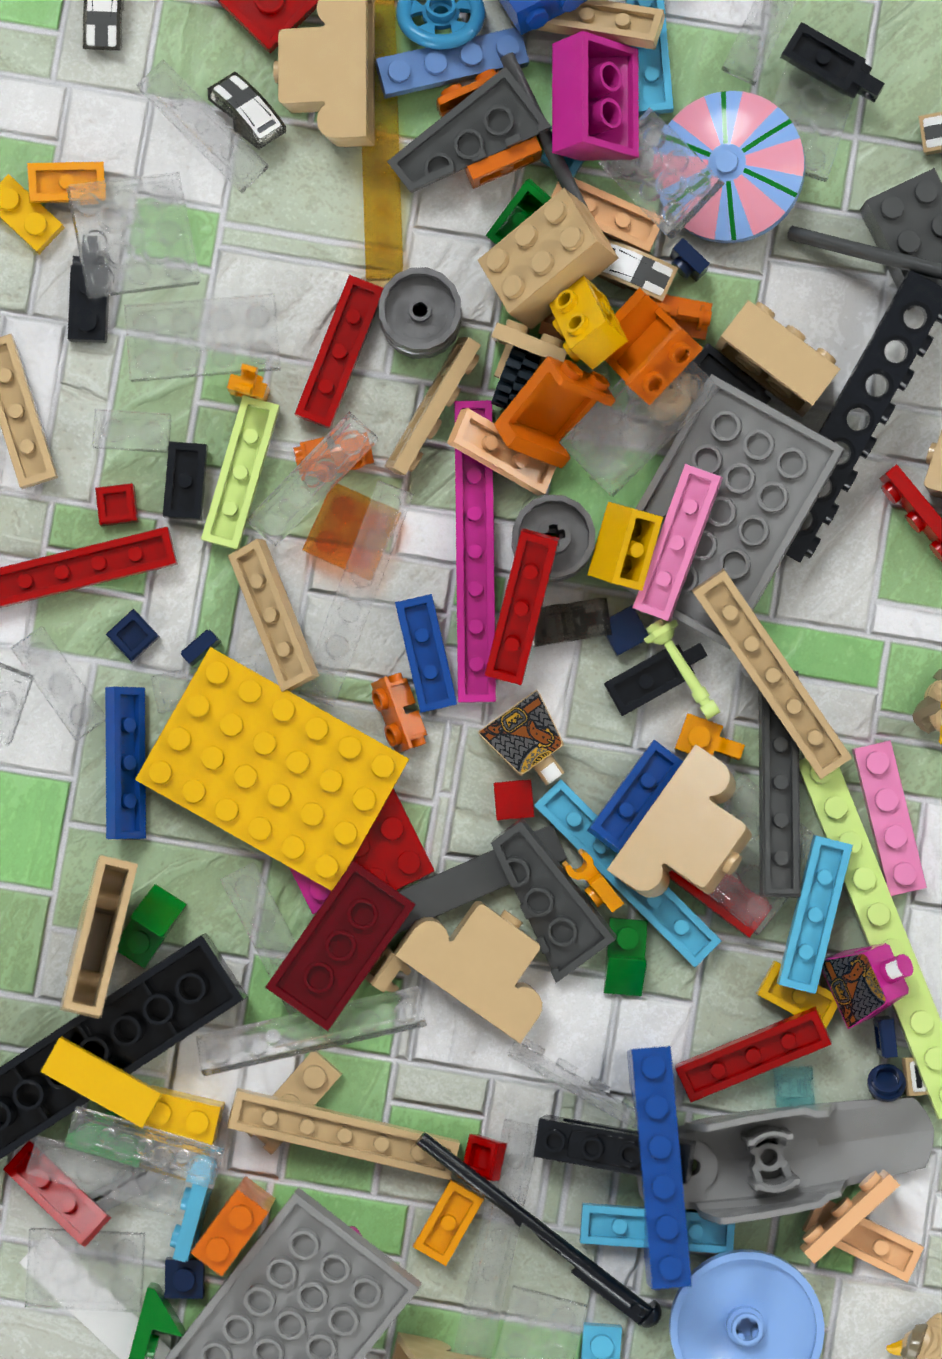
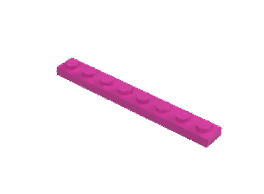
M492 400L455 401V422L460 410L465 408L471 409L492 422ZM455 448L458 703L496 702V679L484 676L495 635L493 470Z

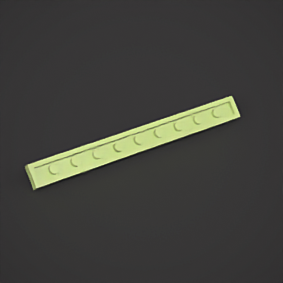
M806 758L799 760V774L824 837L853 845L843 884L868 946L886 943L890 946L894 957L904 954L909 957L913 964L912 975L904 978L909 988L908 994L892 1004V1007L935 1115L940 1120L942 1119V1021L840 767L820 779Z

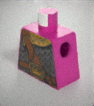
M886 943L844 950L824 959L822 972L847 1028H852L875 1017L908 994L909 988L904 978L911 976L913 973V964L908 956L900 954L894 957L890 946Z

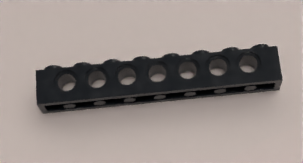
M912 270L907 272L818 434L833 442L845 443L849 449V456L845 462L836 465L829 478L831 485L829 492L823 497H818L810 511L812 515L810 526L804 530H799L785 554L798 562H801L804 556L810 559L821 540L816 536L822 523L829 525L839 508V505L834 503L841 489L848 492L858 474L857 471L853 470L860 456L865 459L868 457L877 438L871 436L878 423L885 425L896 406L890 401L897 389L904 391L912 379L915 371L909 367L916 355L923 358L934 337L930 336L929 332L935 321L942 324V286ZM909 307H917L924 314V322L918 329H912L904 322V313ZM890 341H899L905 348V356L898 363L890 362L885 356V347ZM874 374L882 376L886 381V390L878 397L871 396L866 390V381ZM861 408L866 412L868 421L863 429L856 431L848 426L847 415L852 409Z

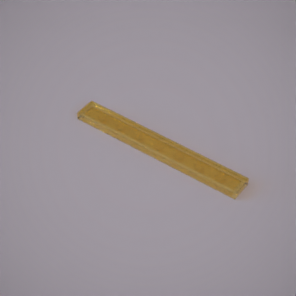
M375 0L376 61V58L396 54L395 0ZM376 65L375 146H362L366 281H390L396 274L403 271L401 181L387 163L390 158L400 151L398 96L384 99Z

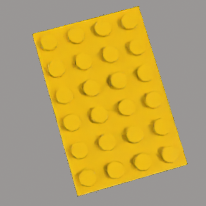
M210 647L135 780L332 891L353 861L410 759L290 691L281 692L279 685Z

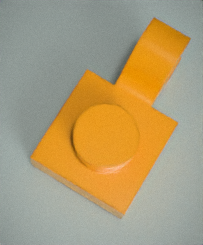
M244 363L241 365V376L231 374L227 385L231 395L238 397L246 395L263 401L268 400L270 389L268 384L262 383L264 378L257 375L258 367Z
M687 713L675 750L689 754L696 744L711 755L717 752L739 760L745 745L720 737L723 725Z
M580 848L578 853L583 858L582 866L573 869L564 861L562 863L563 869L573 879H584L589 884L584 891L597 907L604 903L613 913L624 902L596 869L592 857L584 849Z

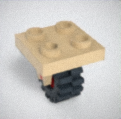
M507 319L505 325L497 322L491 337L494 341L505 345V348L494 374V377L500 380L491 404L506 409L547 356L562 362L567 360L569 355L563 349L564 341L545 333L542 334L541 339L528 335L529 327Z

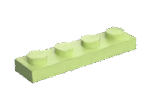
M246 395L242 396L202 533V541L234 550L239 549L280 410L279 405Z

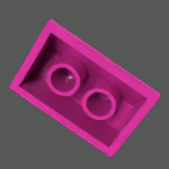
M585 31L578 32L552 44V153L579 161L634 160L639 158L637 48Z

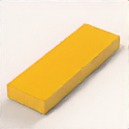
M62 1036L59 1037L41 1070L43 1074L141 1128L145 1126L163 1093Z

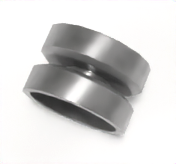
M428 267L409 268L396 274L384 286L379 299V320L387 342L398 353L413 359L432 358L445 352L454 343L461 328V299L455 285L443 273ZM422 308L427 310V314L423 317H417L413 313L414 310L420 313Z
M545 495L532 500L519 512L513 525L511 548L514 556L522 528L547 535L553 533L560 538L549 582H561L574 577L586 566L595 547V527L590 514L579 502L564 495Z

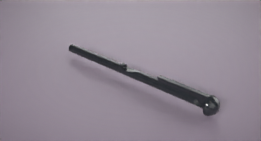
M426 1132L419 1137L416 1142L417 1146L510 1216L517 1226L521 1227L523 1223L529 1227L542 1242L575 1266L571 1270L572 1274L630 1317L639 1326L650 1328L660 1321L662 1310L656 1300L649 1304Z

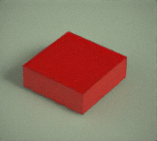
M133 483L95 488L100 526L138 522Z
M531 779L493 783L497 820L534 817Z
M469 1134L463 1162L485 1179L499 1181L507 1143L479 1134Z

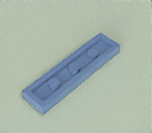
M515 27L475 36L466 44L452 49L438 50L425 47L376 58L375 65L383 96L386 99L475 79L477 75L489 69H495L498 72L504 68L500 58L511 52L514 53L521 68L528 67L529 58L523 36Z

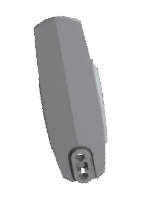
M914 1097L898 1098L891 1102L865 1099L759 1109L685 1122V1125L678 1126L679 1138L696 1141L694 1159L697 1161V1168L692 1171L691 1179L686 1184H683L685 1209H695L701 1218L724 1225L767 1219L821 1208L830 1200L842 1197L847 1186L861 1183L873 1171L879 1174L884 1169L893 1176L925 1168L933 1148L934 1128L926 1111ZM636 1175L638 1191L643 1198L642 1176Z

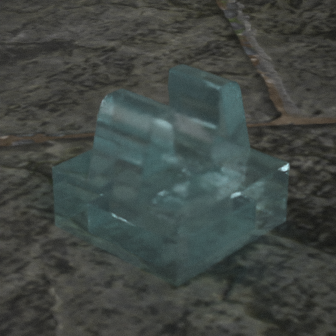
M811 1065L776 1067L773 1069L776 1107L815 1104L813 1067Z

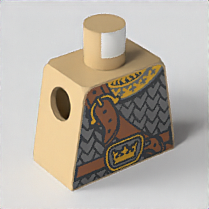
M537 690L478 731L480 737L519 776L534 768L547 786L565 773L552 756V753L564 746V743Z

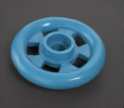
M398 0L396 7V18L401 31L416 44L438 50L456 48L472 40L480 32L486 14L483 0H459L456 3L455 0H427L424 5L420 4L417 0ZM460 12L471 14L467 23L458 21ZM422 15L425 24L417 26L412 18ZM435 29H451L449 34H435Z

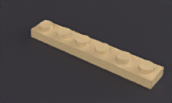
M724 569L720 570L692 589L693 594L818 777L822 779L852 759L850 753Z
M241 1088L236 1089L227 1123L229 1129L451 1180L452 1172L416 1145L417 1140L424 1133L423 1131ZM427 1133L457 1156L460 1146L459 1140Z

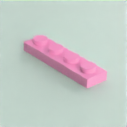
M687 464L684 465L654 548L643 590L638 591L634 602V609L666 621H671L723 477Z
M891 740L852 749L881 871L891 896L927 888Z

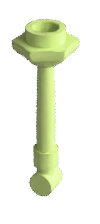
M660 619L646 628L649 635L644 638V641L647 644L654 643L665 646L692 691L691 695L696 703L701 705L699 707L701 712L709 720L720 713V710L714 700H710V695L706 688L701 686L672 641L675 628L678 626L677 620L668 622Z

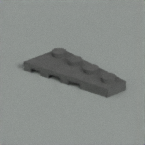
M505 66L390 158L387 163L407 189L413 193L457 173L473 163L552 129V126Z
M523 817L492 840L491 845L510 886L514 888L519 898L520 907L526 920H529L537 937L536 941L540 945L542 954L546 956L556 983L616 940L617 935L565 872Z

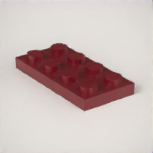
M353 860L265 988L326 1031H329L416 904Z

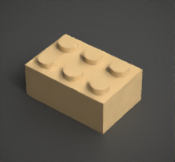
M563 188L480 257L478 262L508 314L532 330L552 313L549 303L557 298L562 291L569 288L583 275L589 281H592L619 258L587 206L567 189Z
M748 300L723 332L715 349L768 392L804 417L839 372L840 368L834 365L836 359L824 349L818 348L815 350L805 343L806 337L795 327L787 325L785 328L773 319L775 314L766 305L760 302L753 304Z

